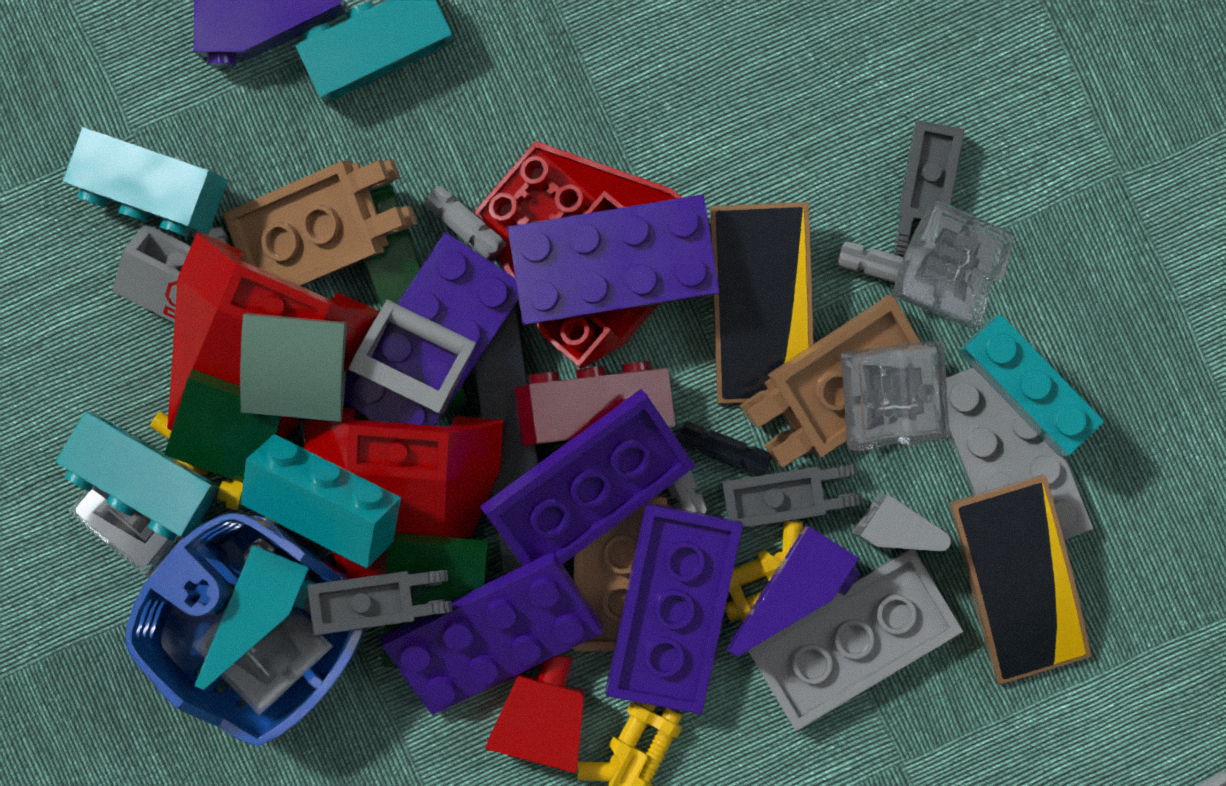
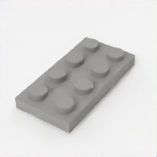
M973 367L936 381L937 405L973 495L1043 474L1047 476L1064 540L1093 529L1065 456H1058Z
M907 549L855 580L845 596L837 592L832 601L751 648L748 652L794 730L798 731L961 634L963 630L915 549Z

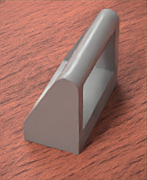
M387 299L357 350L349 370L437 413L443 414L477 342ZM388 322L458 355L439 390L371 358Z
M883 493L876 495L852 531L853 535L865 543L876 547L945 551L951 544L950 536L889 494Z

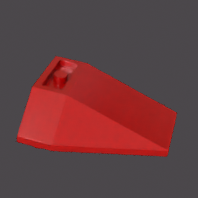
M535 141L473 213L489 229H492L505 241L506 248L499 255L498 259L505 271L515 278L508 226L683 197L672 188ZM659 304L536 325L547 341L582 369L625 345Z
M198 231L177 280L167 429L172 431L185 385L192 369L240 386L243 314L253 313L347 322L344 371L347 373L357 350L380 311L337 292L333 299L330 300L242 261L241 258L244 251ZM282 416L276 435L285 439L304 418Z
M343 407L341 422L305 418L304 449L401 497L395 532L471 539L483 511L480 506L487 502L501 468L504 420L454 416L451 427L356 420V408ZM387 549L367 569L333 552L338 570L344 572L349 579L386 574Z

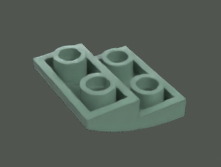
M253 313L243 314L240 364L241 412L341 422L343 418L346 380L344 359L347 322Z

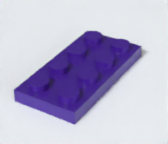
M704 194L508 226L524 326L720 294Z
M447 232L443 234L397 303L477 342L444 412L519 302L516 278ZM388 322L371 358L439 390L458 355ZM353 371L345 381L344 401L373 421L436 426L443 415Z
M640 389L480 507L523 566L554 551L560 562L564 564L692 470L695 465L648 395Z
M648 502L645 503L605 689L606 696L697 714L703 713L743 527L741 521Z
M554 551L451 601L452 612L418 617L413 622H408L382 635V647L433 716L602 634V622Z

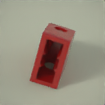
M559 654L542 662L538 677L525 673L518 674L485 749L576 773L585 690L566 685L573 661L572 657Z

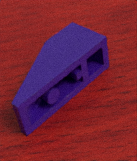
M194 0L193 52L200 59H207V66L219 68L235 67L236 60H250L305 33L315 26L345 13L346 3L344 0Z
M804 525L726 649L738 657L829 603L837 592L845 596L859 575L860 571L854 568L859 558L810 526Z

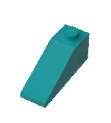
M252 546L196 680L195 687L202 690L207 689L289 617L293 606L303 609L308 598L307 585L314 583L305 578L308 567Z

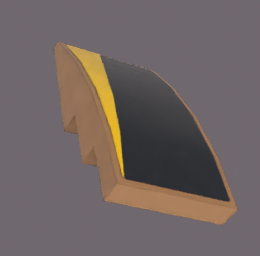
M809 202L710 206L711 242L720 294L713 295L717 404L744 403L758 392L767 390L768 388L764 382L770 379L769 373L813 345Z
M1041 474L949 502L961 543L959 548L972 589L970 591L997 684L1001 685L1091 657L1075 580L1047 476Z

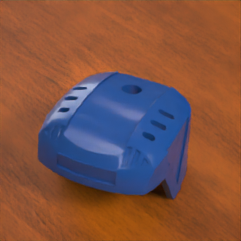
M229 513L218 516L193 530L178 542L149 577L133 605L126 627L125 642L134 662L173 706L221 728L241 741L259 746L289 731L320 703L341 677L355 655L366 628L315 635L314 637L325 647V650L261 709L252 701L241 707L239 702L246 695L235 684H232L219 694L216 690L217 687L229 679L225 673L205 690L195 687L194 685L198 678L197 670L203 666L207 656L201 649V645L218 630L226 611L225 609L231 599L229 583L236 586L245 565L243 556L253 542L259 538L263 539L276 549L273 554L278 556L282 554L288 560H291L293 556L297 560L296 563L309 568L307 572L309 577H311L313 571L318 573L315 583L349 579L344 572L336 569L321 554L287 531L284 526L261 516ZM293 606L291 614L313 635L311 615L304 609Z

